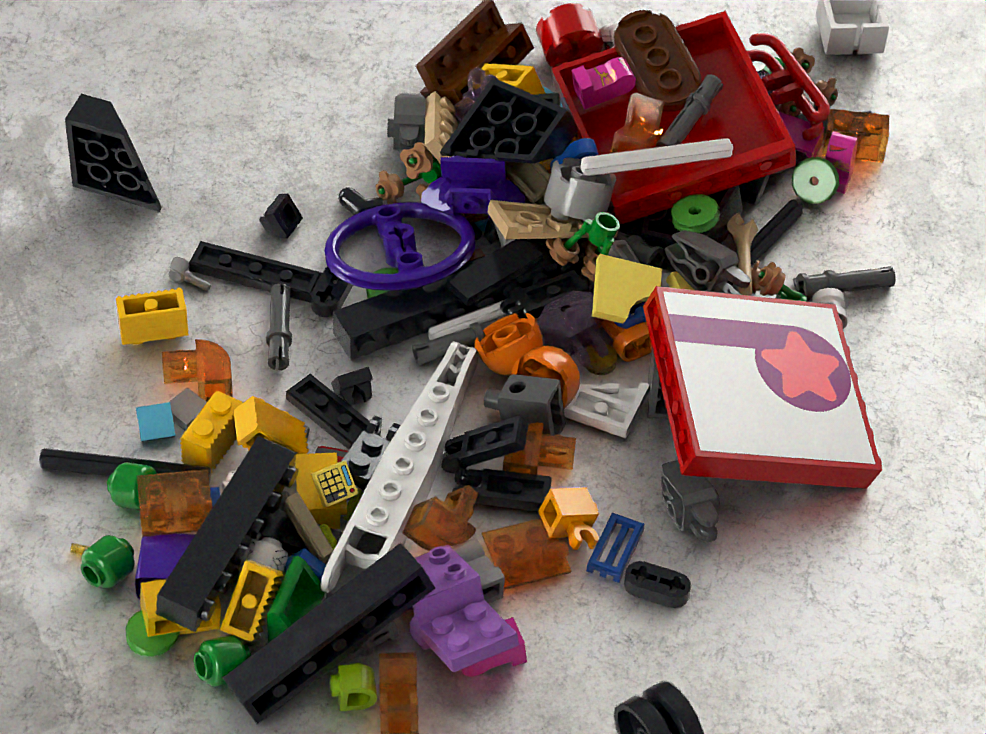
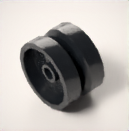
M662 680L642 692V697L633 696L620 703L614 710V721L618 734H704L699 718L691 703L680 689L671 682Z

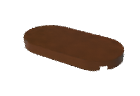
M638 10L627 14L619 21L618 27L614 31V46L618 56L626 59L636 78L635 87L641 98L647 105L659 111L672 112L682 110L689 94L694 93L701 85V74L672 21L661 13L657 15L653 14L651 10Z

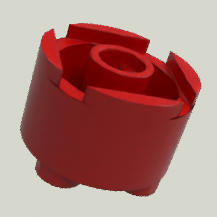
M568 3L557 6L550 10L551 15L547 19L543 20L542 17L537 23L536 34L546 61L552 68L565 62H571L593 53L601 52L603 49V38L592 10L589 8L588 10L584 9L582 4Z

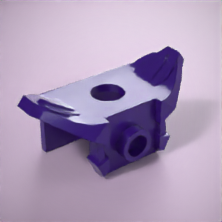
M462 156L441 157L442 177L433 181L421 195L422 204L454 217V213L488 214L487 210L490 200L525 203V195L520 192L514 183L506 179L505 161L464 158Z

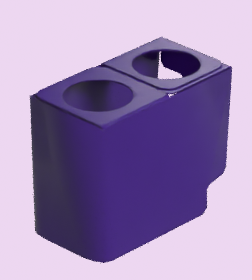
M143 532L135 577L137 598L140 599L141 583L150 582L155 579H168L196 534Z

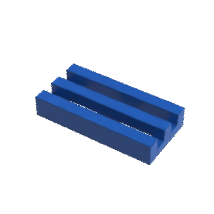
M612 512L587 563L586 571L592 574L594 570L599 571V576L606 578L607 575L613 576V581L620 583L644 532L645 524ZM616 524L622 525L605 562H600L599 560ZM632 528L634 531L617 567H614L612 565L629 529Z

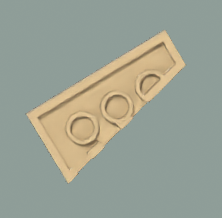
M490 200L487 210L505 239L571 238L584 223L582 219L572 217L568 220L557 219L551 215L552 209L546 205ZM585 233L581 238H588L589 234Z

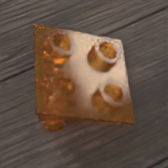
M208 469L137 476L142 537L197 532L213 508Z
M541 518L482 532L483 540L494 566H498L505 576L504 590L571 573V568L565 557L569 555L567 543H560L558 538H550Z

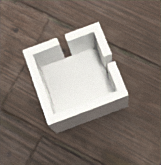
M818 0L816 19L826 55L852 54L853 50H857L858 54L884 53L890 26L885 9H883L882 0Z

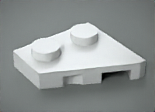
M608 383L601 386L580 384L576 396L564 408L565 417L626 438L649 393L650 384L639 383L638 388L619 389V383Z

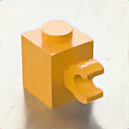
M587 487L551 488L538 510L549 537H569V544L574 550H578L582 541L585 540L589 549H594L599 536L592 526L599 512Z

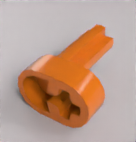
M594 317L613 339V348L624 361H634L651 353L652 344L647 322L623 329L618 327L613 321Z

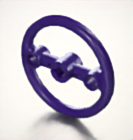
M402 202L370 208L346 219L331 232L325 243L324 252L326 264L330 271L348 284L371 290H406L432 284L458 271L471 258L475 250L476 240L473 226L460 213H454V217L421 202ZM421 218L444 223L458 232L461 242L458 248L446 259L432 266H424L422 255L417 252L414 228L409 224L402 223V219ZM376 225L378 236L383 239L386 263L389 266L398 268V273L378 274L355 269L341 259L339 256L340 248L354 233L368 226Z

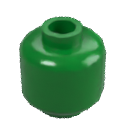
M126 462L120 464L109 476L107 489L116 506L146 510L160 498L162 482L153 467Z
M112 535L103 536L82 553L80 568L84 578L94 587L100 586L108 589L114 587L133 572L135 566L134 549L123 538L119 539Z
M234 635L206 640L202 642L198 652L194 655L195 671L202 681L205 680L212 687L226 685L223 677L251 656L249 647Z

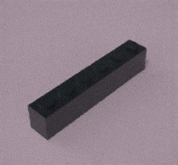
M260 436L257 437L157 594V615L193 632H196L203 620L206 622L210 620L216 608L217 602L215 600L219 593L225 594L228 591L234 576L232 574L236 566H243L250 552V547L248 546L253 539L259 540L265 529L267 515L269 512L274 514L277 511L283 495L281 493L285 487L291 488L298 474V469L295 468L296 452Z
M400 543L225 675L223 679L250 716L259 724L428 595L435 587L422 565Z

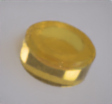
M594 343L586 348L584 366L590 373L607 375L616 368L617 352L612 346L606 343Z

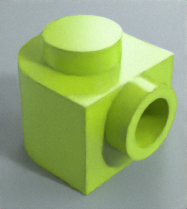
M362 663L339 665L338 674L330 675L331 696L338 697L339 711L363 710L376 703L375 674L371 667Z

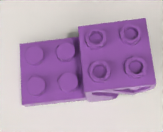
M449 545L435 547L428 553L415 558L422 565L435 587L433 591L407 610H414V617L411 618L409 623V631L412 638L423 650L431 648L454 673L519 646L517 632L484 600L480 575Z

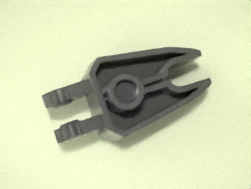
M400 93L395 97L394 119L388 118L387 137H393V150H399V156L402 150H410L414 147L415 143L425 142L426 98L421 94Z
M682 230L672 236L677 243L665 248L672 267L694 290L741 295L733 286L727 283L728 280L737 287L744 289L751 282L750 277L736 267L739 262L737 253L703 234Z
M678 460L662 464V498L671 519L675 521L680 531L691 529L695 536H697V539L703 543H712V541L717 539L718 534L717 527H715L719 517L716 508L720 506L717 490L706 477L681 475Z

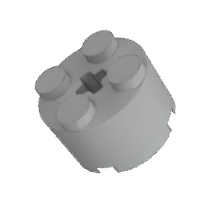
M564 158L562 164H559L558 160L553 162L544 202L552 209L551 215L557 219L568 220L572 217L582 219L583 222L586 219L594 220L597 213L608 211L616 182L614 173L584 176L580 167L581 159Z

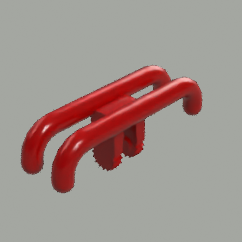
M764 32L751 35L749 38L751 45H767L771 47L787 67V69H784L772 54L764 50L754 49L747 51L752 62H761L771 71L770 75L768 74L762 78V82L767 91L775 90L770 94L774 105L793 101L811 124L810 128L802 132L803 139L811 141L817 138L823 130V121L830 114V104L826 97L778 37ZM804 90L811 98V100L815 103V105L818 108V111L814 109V107L811 105L808 99L804 96Z

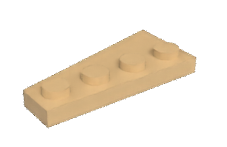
M434 91L426 97L425 147L440 162L441 157H452L442 156L440 151L458 127V123L454 113L455 108L451 101L445 96L441 98Z

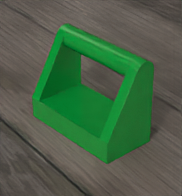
M294 556L267 614L268 643L327 599V592L321 590V581L302 557Z

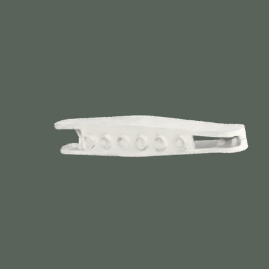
M455 341L450 344L444 358L382 455L325 567L321 581L322 591L330 593L334 589L346 564L367 569L398 544L404 545L431 491L445 452V443L450 438L467 387L475 373L479 360L475 347H468ZM449 381L455 383L454 386L447 385V384H448ZM366 531L387 538L379 554H364L355 549Z

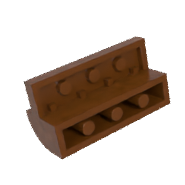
M483 0L415 65L425 84V87L420 91L421 95L426 98L436 91L441 98L445 96L451 101L455 108V116L466 115L477 100L470 82L485 64L518 65L534 49L523 23L505 24L494 1Z

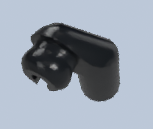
M349 187L343 188L338 196L339 203L353 215L383 205L382 197L366 199L355 189Z

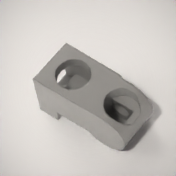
M476 538L451 547L480 575L482 590L488 587L492 588L489 593L483 595L484 600L488 604L503 598L505 576L498 566L494 567L488 556L486 557L480 542Z

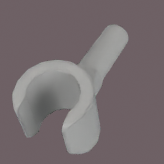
M181 257L173 258L169 272V278L172 282L181 283L185 280L205 291L210 289L211 284L188 272L189 263L187 260Z

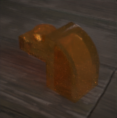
M639 93L630 95L625 126L614 133L611 153L656 148V143L661 138L663 128L660 127L664 101Z
M195 339L196 350L162 352L164 384L198 382V395L206 402L209 401L216 391L233 397L231 361L228 353L220 345L208 340Z
M531 423L528 426L525 449L505 455L503 471L537 475L539 466L573 470L576 438L543 434V423Z
M467 485L448 493L444 502L435 496L416 504L402 533L418 546L428 551L435 547L446 545L452 547L467 541L477 530L468 520L474 513L473 505L479 493Z
M416 652L379 653L380 734H418Z

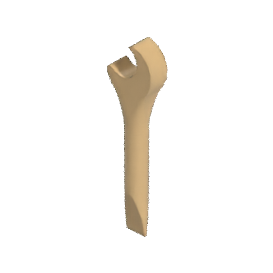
M737 213L728 221L727 230L737 246L738 268L751 279L747 288L739 287V293L751 296L750 247L754 236L758 232V227L753 219L743 224L744 221L740 213Z

